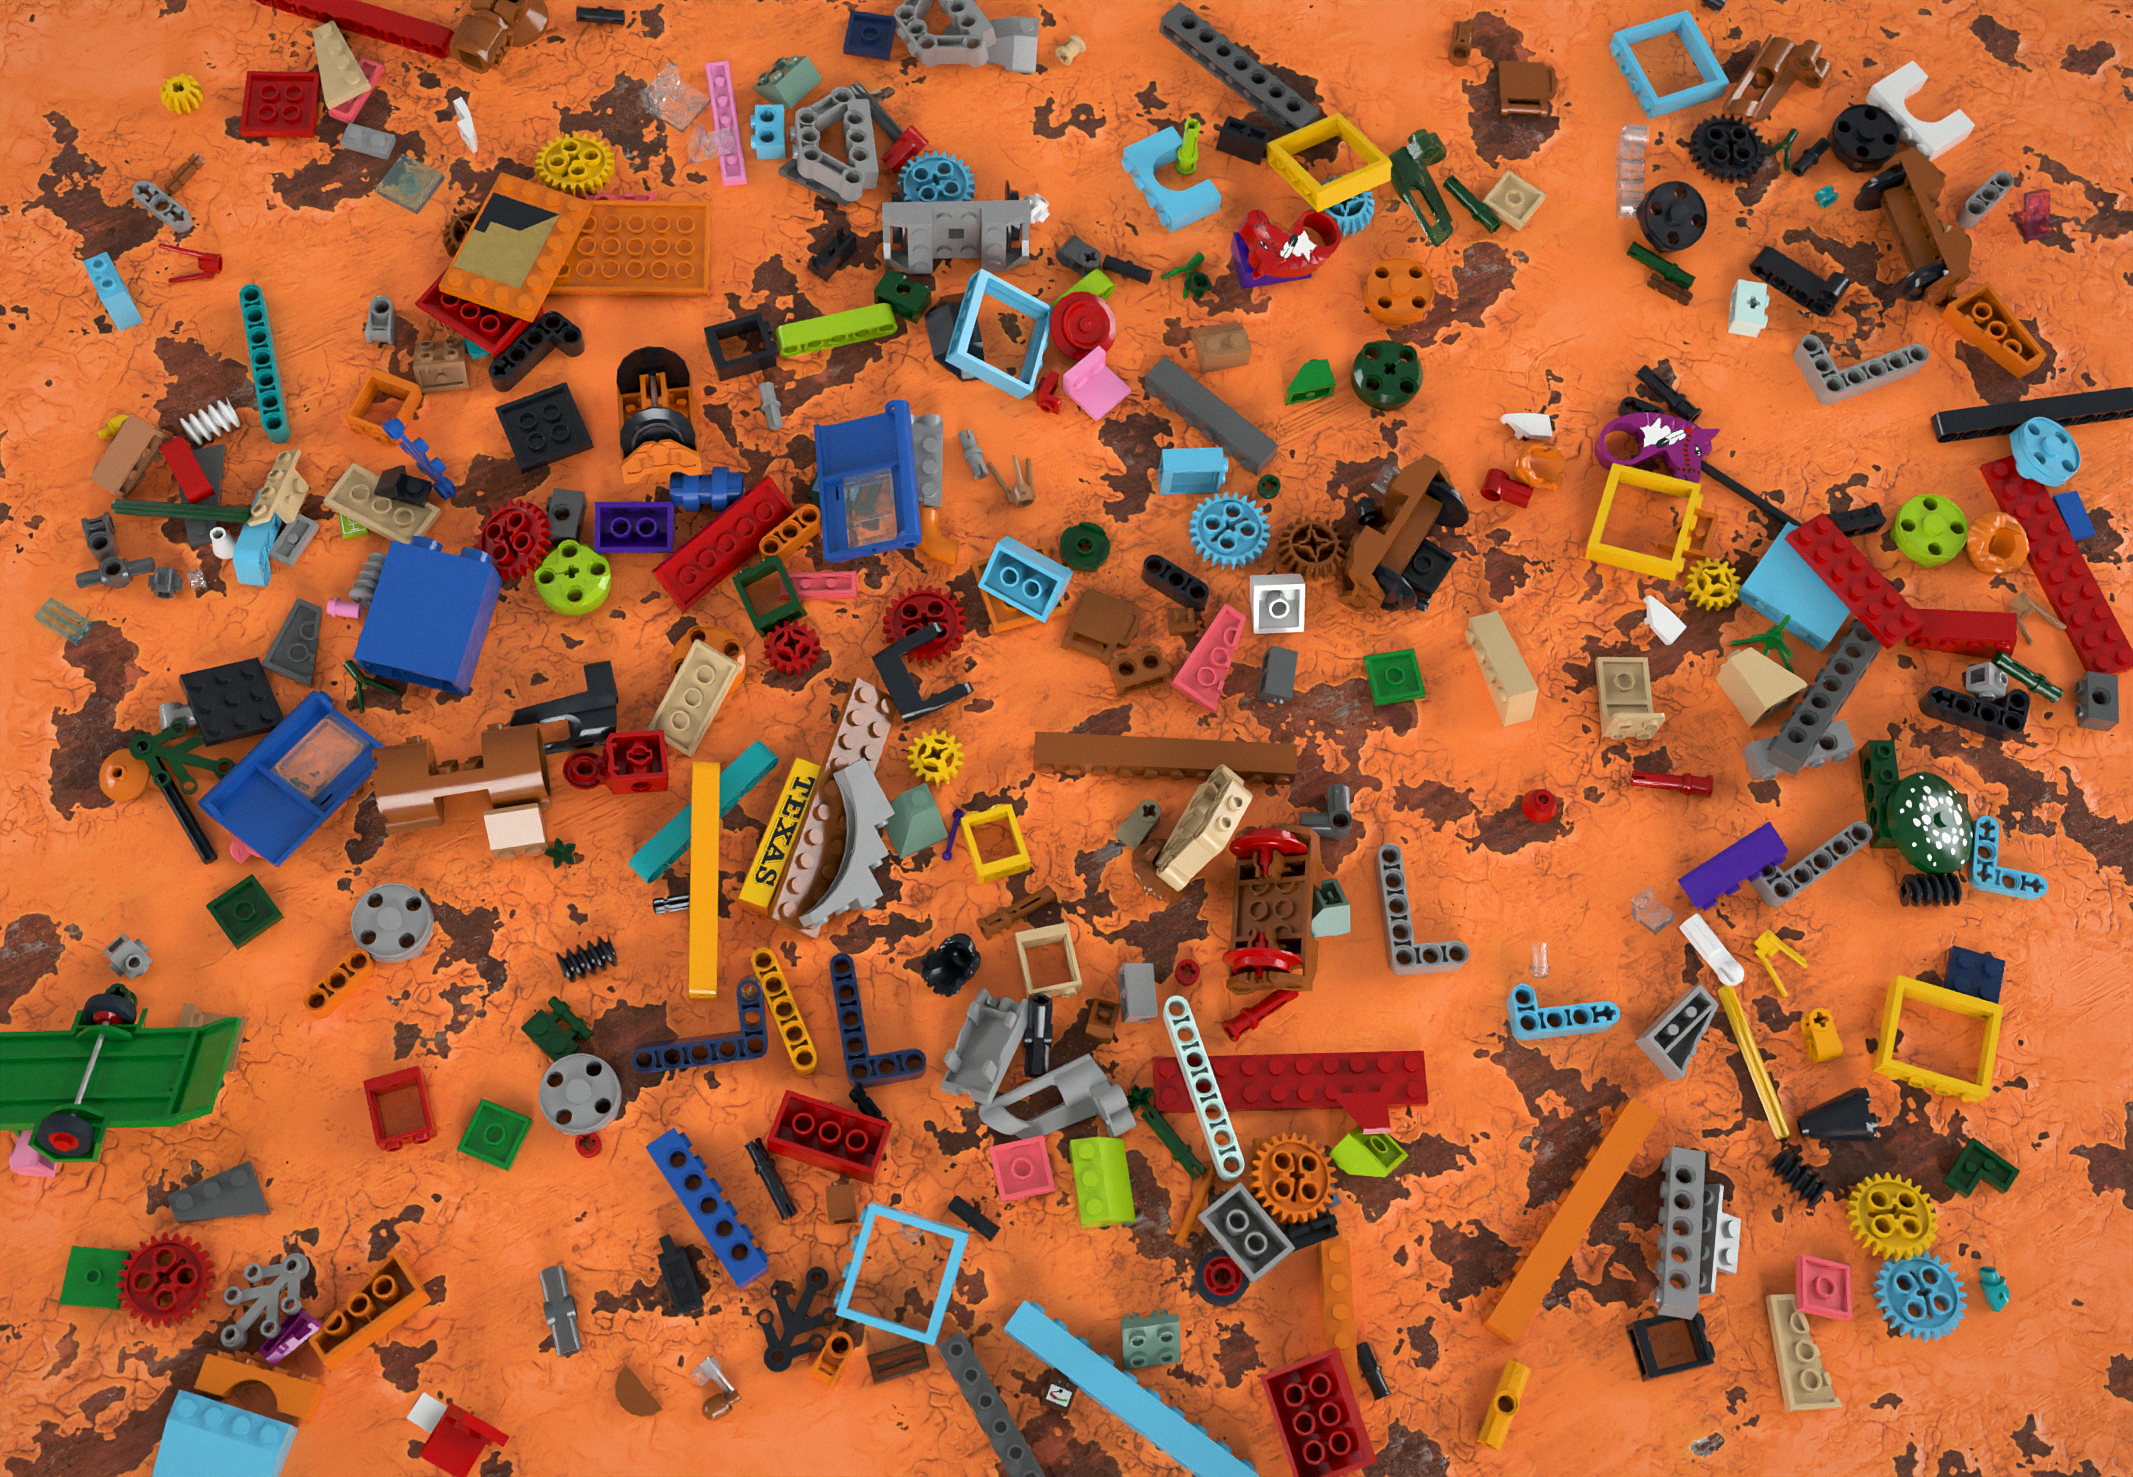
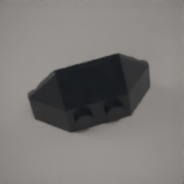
M965 292L944 295L925 314L933 359L946 370L956 375L962 382L978 380L979 378L946 362L945 358ZM976 318L966 353L985 362L981 334Z

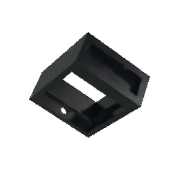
M761 312L704 328L705 340L719 382L777 366L775 356H779L778 347L775 341L771 342L769 336L772 335L771 327L768 321L763 320ZM759 330L765 351L725 361L719 340Z
M1698 1311L1692 1320L1659 1315L1634 1321L1625 1326L1642 1382L1707 1367L1714 1363V1348L1712 1343L1707 1341L1704 1332L1706 1323L1703 1315L1698 1313ZM1685 1320L1697 1360L1658 1369L1646 1329Z

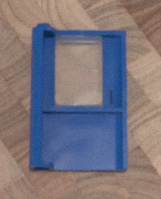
M897 399L887 402L884 406L885 413L829 426L814 425L823 551L826 561L841 562L901 548L911 549L915 548L922 541L910 405L905 400Z
M313 690L198 801V805L207 815L275 867H280L372 775V770L377 765V760L373 761L371 758L373 748L384 747L383 744L357 726L353 721L333 708L331 704L333 702L332 698L322 690L320 692Z

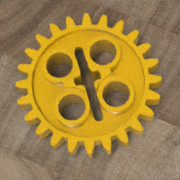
M575 133L572 138L565 134V139L556 136L555 143L547 141L548 147L541 146L542 153H537V160H535L536 173L541 184L545 183V187H553V190H561L565 194L571 192L574 197L577 192H580L584 197L588 190L594 194L595 187L603 189L602 182L609 184V177L614 176L613 170H615L614 156L610 152V147L605 146L603 140L597 142L596 136L588 139L586 133L582 138L578 136V133Z
M1886 1172L1882 1179L1878 1173H1875L1872 1179L1865 1177L1862 1184L1858 1183L1855 1186L1854 1191L1848 1197L1851 1201L1845 1206L1846 1209L1850 1210L1845 1216L1846 1219L1853 1221L1848 1227L1849 1230L1858 1231L1854 1239L1859 1240L1863 1238L1865 1240L1863 1248L1865 1249L1871 1245L1873 1247V1255L1875 1256L1881 1251L1883 1252L1884 1260H1887L1890 1254H1893L1896 1262L1901 1259L1902 1255L1909 1261L1913 1254L1919 1257L1923 1250L1927 1251L1932 1245L1930 1242H1933L1937 1237L1935 1232L1939 1228V1225L1934 1223L1939 1218V1215L1931 1213L1936 1204L1926 1202L1930 1195H1921L1919 1193L1921 1185L1915 1188L1911 1187L1912 1179L1910 1178L1905 1183L1901 1182L1900 1174L1894 1180L1891 1179L1889 1172ZM1872 1200H1875V1201L1879 1202V1204L1881 1205V1207H1880V1206H1876V1205L1872 1202ZM1899 1201L1905 1202L1909 1208L1904 1207ZM1876 1226L1883 1228L1885 1233L1880 1232ZM1904 1227L1909 1228L1913 1234L1908 1233Z

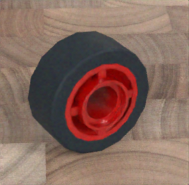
M1215 1250L1208 1253L1199 1262L1194 1274V1282L1198 1294L1207 1303L1214 1306H1228L1236 1303L1243 1296L1249 1284L1247 1276L1225 1250ZM1219 1271L1226 1273L1229 1282L1225 1285L1219 1284L1215 1280V1273Z

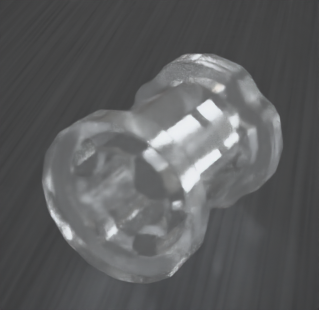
M910 1211V1213H913V1214H916V1215L921 1216V1215H920L919 1213H917V1212H911V1211ZM899 1223L901 1236L909 1242L920 1240L925 1232V1229L916 1227V1232H910V1229L906 1228L908 1224Z

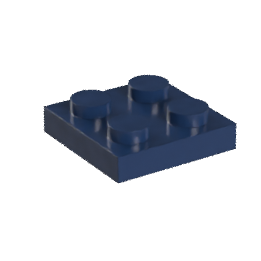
M851 10L843 54L890 61L897 26L895 16Z
M1954 945L1949 950L1943 988L1998 1004L2006 961Z

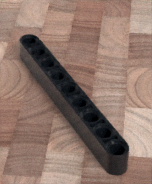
M2133 387L1942 411L1933 415L1930 421L1937 442L1947 443L2011 434L2024 422L2034 417L2048 418L2062 427L2127 419L2133 417Z

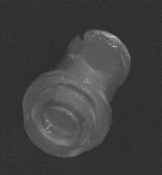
M1539 942L1531 944L1532 965L1529 967V972L1532 973L1534 978H1546L1551 971L1550 966H1548V944L1541 942V953H1539Z

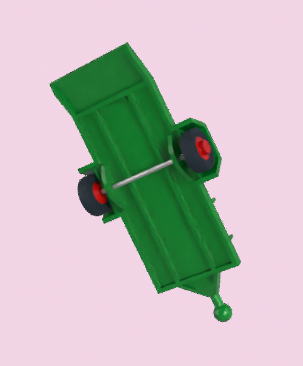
M102 993L91 996L85 1003L83 1010L77 1011L71 1030L0 1032V1131L12 1130L17 1137H20L23 1130H33L28 1145L54 1163L97 1162L105 1143L108 1128L173 1127L211 1114L241 1019L238 1017H227L200 1027L145 1028L148 1008H143L138 1024H134L137 1011L131 1002L114 994Z

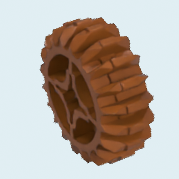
M479 205L475 210H472L469 206L465 212L459 209L458 216L451 215V222H445L446 229L442 233L443 244L450 257L454 258L481 209ZM461 234H464V236L462 237V241L458 243L459 237L461 236Z
M1308 515L1304 521L1298 517L1295 524L1290 522L1287 529L1282 531V538L1278 541V547H1280L1278 549V556H1281V565L1288 564L1287 572L1294 570L1295 574L1304 576L1305 582L1309 577H1312L1316 582L1319 576L1326 580L1329 574L1334 575L1337 568L1342 566V560L1346 555L1344 550L1346 541H1342V533H1336L1337 525L1328 526V519L1324 523L1320 522L1319 515L1315 518V521L1311 520ZM1306 535L1305 540L1292 544L1298 537ZM1331 554L1328 559L1318 562L1319 557Z

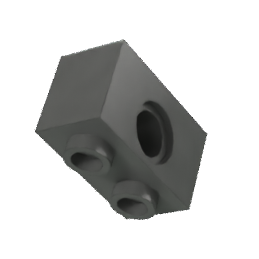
M554 488L552 497H548L546 505L548 512L547 521L551 523L548 530L553 535L546 539L552 543L551 545L559 546L565 540H574L579 543L588 504L584 492ZM562 516H569L565 520H558Z
M2087 671L2076 681L2074 688L2078 703L2075 708L2078 727L2108 732L2119 723L2118 675Z

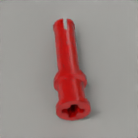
M1633 770L1631 778H1633L1631 786L1676 790L1686 796L1691 793L1704 795L1705 798H1710L1713 791V775L1700 777L1691 776V773L1686 772L1679 776Z
M1280 989L1251 1008H1242L1240 1014L1229 1021L1224 1020L1222 1022L1224 1032L1231 1041H1239L1241 1035L1250 1029H1257L1260 1021L1299 996L1298 991Z

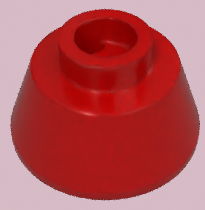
M1533 789L1527 792L1522 799V811L1533 822H1548L1556 814L1557 803L1553 794L1548 790Z

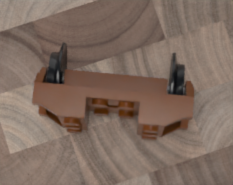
M1916 147L1900 152L1884 163L1883 167L1873 175V178L1863 184L1860 193L1854 199V208L1859 211L1883 209L1910 274L1894 285L1891 289L1892 297L1905 299L1908 302L1922 300L1929 307L1939 309L1958 299L1956 286L1969 278L1971 274L1969 261L1972 241L1970 236L1965 234L1963 227L1944 233L1943 223L1935 215V205L1945 185L1943 174L1941 172L1938 173L1935 164L1922 156Z
M1425 453L1420 460L1403 467L1399 475L1394 474L1387 485L1388 489L1383 496L1384 500L1379 507L1382 512L1379 521L1385 524L1381 533L1366 525L1361 533L1358 531L1355 533L1350 542L1351 546L1346 553L1347 557L1342 565L1345 571L1342 576V595L1339 602L1355 612H1370V610L1379 609L1387 611L1411 610L1417 603V596L1412 586L1400 575L1433 523L1444 527L1458 528L1463 527L1469 520V511L1464 500L1450 481V475L1443 463Z

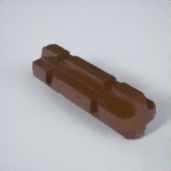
M1657 274L1650 276L1647 282L1648 287L1654 290L1656 288L1659 289L1658 292L1673 300L1678 299V302L1682 305L1687 306L1693 298V293L1687 290L1682 291V287L1666 279L1664 281L1661 280V276Z

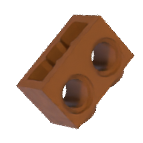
M1159 645L1155 647L1144 646L1138 649L1137 652L1130 654H1117L1110 659L1108 669L1118 697L1167 683L1169 675ZM1147 662H1151L1155 664L1156 667L1147 668L1144 664ZM1122 669H1127L1132 674L1123 675L1119 671Z

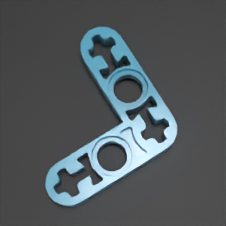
M1990 816L1978 818L1973 823L1974 846L1969 858L1968 880L1971 886L1978 890L2027 900L2041 898L2048 890V883L2045 878L2034 873L1998 867L1999 824ZM1983 824L1986 825V829L1990 830L1986 835L1984 828L1980 827ZM1978 847H1985L1989 851L1990 857L1984 859L1979 856ZM1983 866H1986L1985 868H1983L1982 875L1987 879L1983 882L1982 878L1980 876H1977V874H1979L1982 871ZM2003 876H2008L2014 881L2013 888L2004 886L2002 883ZM2032 882L2036 888H2039L2036 892H2034L2033 887L2028 886Z

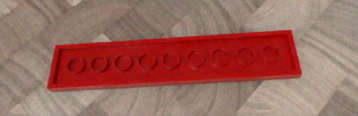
M2013 455L1983 464L1979 469L2001 511L2016 518L2026 532L2030 548L2027 560L2058 619L2066 625L2067 628L2064 630L2086 672L2117 675L2133 670V649L2045 485L2033 479L2022 477L2016 469V461Z
M1424 1050L1207 1056L1227 1112L1344 1109L1331 1094L1386 1092L1388 1107H1420L1429 1104ZM1153 1057V1089L1156 1109L1160 1114L1196 1113L1177 1057ZM1189 1057L1187 1059V1063L1191 1067L1195 1068L1201 1065V1062L1196 1057ZM1206 1083L1196 1084V1088L1200 1093L1210 1092V1088ZM1212 1108L1205 1110V1112H1217Z

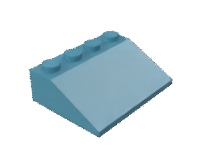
M179 1389L166 1421L152 1477H279L299 1428Z

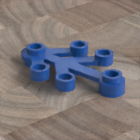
M396 417L393 419L389 418L381 425L391 439L396 441L400 438L402 440L399 446L405 453L417 461L415 464L419 470L435 482L432 486L440 497L447 500L450 497L454 498L456 496L454 492L456 489L455 485L442 474L446 469L445 465L437 457L429 461L425 453L429 450V446L422 438L418 437L411 442L403 433L406 429L405 426Z

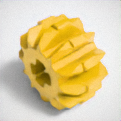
M182 72L179 77H176L172 74V79H164V85L160 86L161 100L171 113L177 111L181 116L184 111H187L191 114V109H199V103L203 102L201 85L192 75L186 76Z

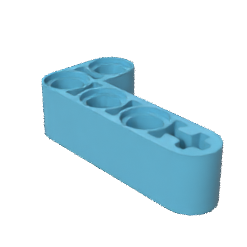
M260 488V489L258 490V493H257V495H256V497H255V500H254V502H253V504H252V507H251L250 511H251L252 508L255 506V504H256V502H257V500H258V498H259V496H260L259 493H260V491H261L263 488ZM275 511L269 522L252 527L244 523L233 551V564L240 584L267 587L270 582L271 567L268 556L283 522Z
M1527 984L1517 985L1506 999L1511 1031L1519 1040L1604 1032L1609 1030L1620 1017L1618 1006L1611 1001L1538 1009L1535 991ZM1515 995H1522L1526 999V1004L1519 1003ZM1573 1015L1581 1016L1584 1024H1578L1574 1020ZM1551 1017L1557 1021L1558 1027L1550 1026L1547 1022V1018ZM1525 1020L1529 1022L1532 1030L1524 1029L1520 1021Z

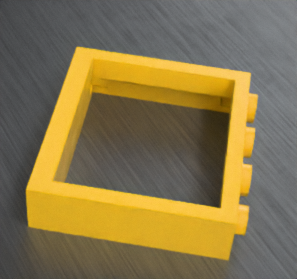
M1339 112L1266 143L1267 163L1317 212L1391 180L1392 163L1390 158L1385 156L1374 143L1372 144L1361 131H1358ZM1335 136H1339L1368 166L1321 186L1291 156Z
M1613 463L1588 542L1585 559L1674 581L1677 571L1682 572L1686 558L1681 556L1683 551L1688 552L1692 537L1687 536L1689 530L1694 531L1698 516L1693 514L1695 508L1700 509L1704 495L1699 494L1702 484ZM1619 482L1689 499L1672 561L1601 543Z
M1897 975L1888 985L1873 1071L1887 1076L1889 1080L1900 1079L1907 1081L1912 1087H1927L1934 1089V1092L1939 1095H1954L1961 1097V1100L1966 1103L1968 1101L1979 1103L1989 1097L2003 1005ZM1903 997L1986 1021L1976 1085L1892 1060Z

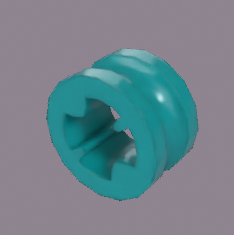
M1832 185L1820 189L1814 195L1815 201H1819L1818 205L1820 208L1828 207L1838 199L1839 195L1837 192H1833L1834 187Z

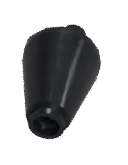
M1866 1087L1853 1088L1803 1112V1115L1797 1116L1802 1138L1809 1137V1139L1851 1142H1872L1874 1139H1877L1876 1129L1879 1128L1875 1113L1869 1112L1868 1104L1871 1101L1868 1089Z

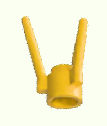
M1768 929L1754 942L1758 947L1754 953L1762 960L1782 996L1787 998L1788 994L1766 955L1768 954L1770 957H1773L1779 950H1782L1802 967L1807 968L1808 964L1806 959L1783 943Z

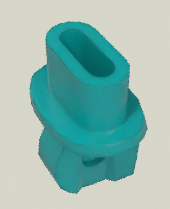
M1983 1266L1978 1269L1981 1276L1979 1281L1980 1288L1984 1291L1992 1311L1999 1312L2010 1299L2009 1289L2005 1285L2006 1279L1998 1274L1996 1268Z

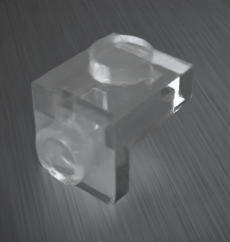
M1651 887L1637 893L1631 901L1633 918L1655 935L1675 920L1674 913L1655 899L1654 889Z

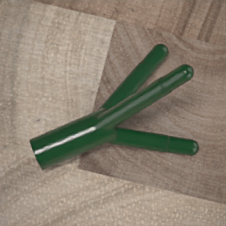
M1791 129L1782 143L1765 151V156L1781 148L1784 149L1785 171L1789 170L1790 146L1798 136V131Z
M352 660L344 663V668L356 682L360 713L365 712L362 685L367 688L371 684L394 695L398 694L396 689L364 676Z

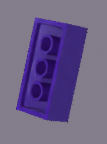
M1769 821L1678 879V882L1697 910L1703 908L1704 911H1707L1718 904L1716 899L1723 894L1729 897L1741 889L1739 884L1748 879L1751 883L1764 874L1762 871L1769 865L1775 868L1786 861L1785 855L1789 853V850Z

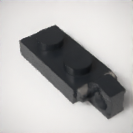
M670 1234L659 1238L664 1253L657 1255L659 1259L658 1264L677 1316L679 1317L705 1306L687 1254L682 1246L675 1248Z

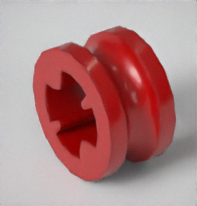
M1191 959L1180 961L1175 970V978L1183 986L1193 985L1200 974L1198 964ZM1185 967H1190L1191 973L1195 975L1184 978V973L1180 969L1185 970Z
M592 1132L578 1135L575 1140V1147L581 1156L592 1158L599 1154L602 1143L599 1136ZM586 1138H591L592 1142H596L595 1147L591 1146L592 1150L586 1151L585 1147L581 1146L582 1142L586 1143Z

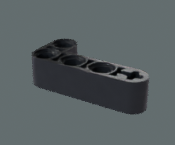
M1768 246L1761 249L1749 266L1750 271L1756 277L1820 317L1830 315L1850 285L1849 279L1842 273L1833 272L1825 281L1781 252Z
M556 311L545 313L491 363L488 371L493 387L499 392L511 390L556 347L569 357L580 356L585 349L581 330Z
M1934 686L1929 689L1919 701V709L1926 716L2004 742L2012 740L2024 729L2030 706L2029 695L2021 689L2010 691L1998 705L1941 686Z

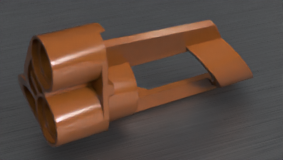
M1769 34L1723 104V114L1747 116V119L1764 121L1796 79L1807 87L1819 88L1832 69L1828 60L1819 57L1823 50L1822 46L1814 40H1806L1802 45H1796L1787 38L1775 37ZM1755 74H1761L1768 79L1769 84L1758 101L1739 99Z

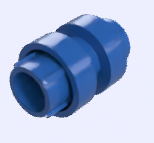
M713 466L712 475L688 476L682 472H673L670 475V502H673L674 506H684L685 512H701L702 504L712 505L713 512H723L744 494L743 474L740 472H730L729 467Z

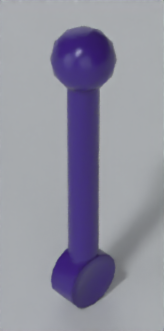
M956 809L953 812V826L946 851L942 853V858L945 861H949L952 858L951 849L960 818L964 816V812L960 809Z

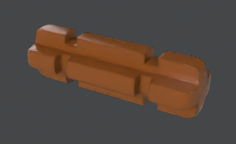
M193 153L187 159L189 162H184L172 175L174 178H169L164 183L165 188L170 193L176 194L181 189L180 185L184 186L196 173L195 170H199L205 162L201 156Z

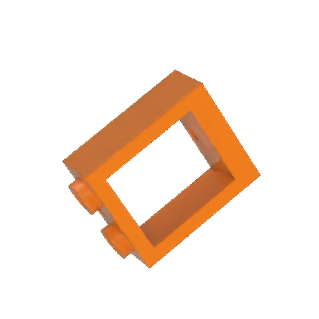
M372 368L345 418L350 430L355 434L361 436L365 434L373 437L374 440L381 444L389 443L396 446L399 439L394 441L381 426L362 419L380 390L405 400L396 418L406 428L423 395L418 384Z

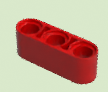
M183 435L158 446L190 504H197L215 495Z

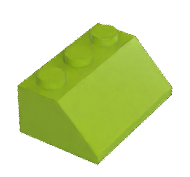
M1091 1137L1070 1140L1069 1153L1080 1230L1135 1223L1136 1219L1124 1139Z

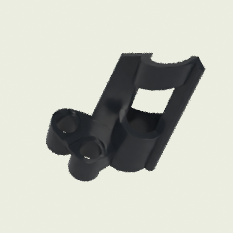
M610 660L584 665L588 691L516 709L510 722L504 727L567 720L570 738L545 743L546 755L605 744L609 734L616 733V704H619Z

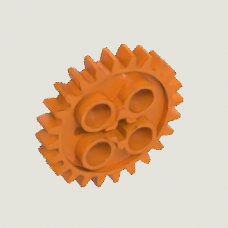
M1284 1132L1278 1135V1139L1275 1136L1269 1138L1268 1143L1264 1142L1259 1146L1261 1151L1257 1150L1253 1153L1257 1160L1250 1162L1249 1166L1255 1169V1171L1249 1173L1247 1177L1255 1179V1183L1251 1184L1249 1189H1257L1258 1193L1253 1198L1255 1200L1260 1198L1263 1200L1260 1205L1263 1209L1267 1206L1270 1208L1269 1217L1278 1213L1279 1222L1284 1221L1288 1216L1289 1224H1294L1297 1222V1219L1300 1224L1307 1222L1308 1218L1311 1221L1317 1218V1213H1324L1326 1211L1325 1206L1333 1202L1328 1196L1335 1194L1336 1190L1330 1187V1185L1338 1182V1179L1330 1177V1173L1334 1172L1336 1168L1328 1167L1327 1163L1332 1158H1324L1322 1156L1325 1151L1324 1147L1319 1150L1315 1148L1317 1140L1314 1139L1308 1144L1307 1135L1304 1134L1297 1140L1296 1132L1291 1133L1288 1138ZM1275 1157L1283 1162V1169L1276 1165ZM1302 1160H1305L1309 1164V1171L1303 1168L1301 1163ZM1276 1185L1283 1189V1197L1277 1194L1275 1190ZM1302 1187L1309 1191L1310 1199L1302 1194Z

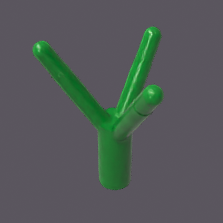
M1200 252L1196 253L1185 265L1176 267L1173 271L1163 274L1161 279H1167L1184 271L1187 273L1186 279H1191L1192 271L1204 260V255ZM1185 287L1183 291L1184 299L1187 298L1189 289H1186Z

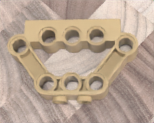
M1224 764L1219 765L1211 773L1207 782L1197 787L1154 863V867L1157 868L1156 875L1176 891L1183 889L1194 875L1225 848L1253 797V794L1243 787L1244 780Z

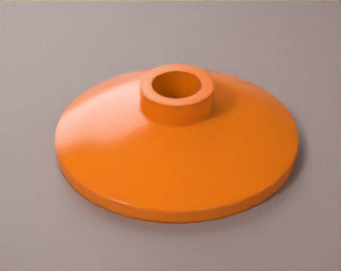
M120 749L110 754L103 762L99 773V783L104 794L120 802L137 798L146 789L150 779V769L146 762L135 759L129 749ZM122 769V774L120 777H118V774Z

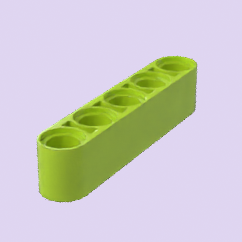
M880 303L785 324L775 330V336L781 356L793 357L887 336L894 333L898 327L891 305Z

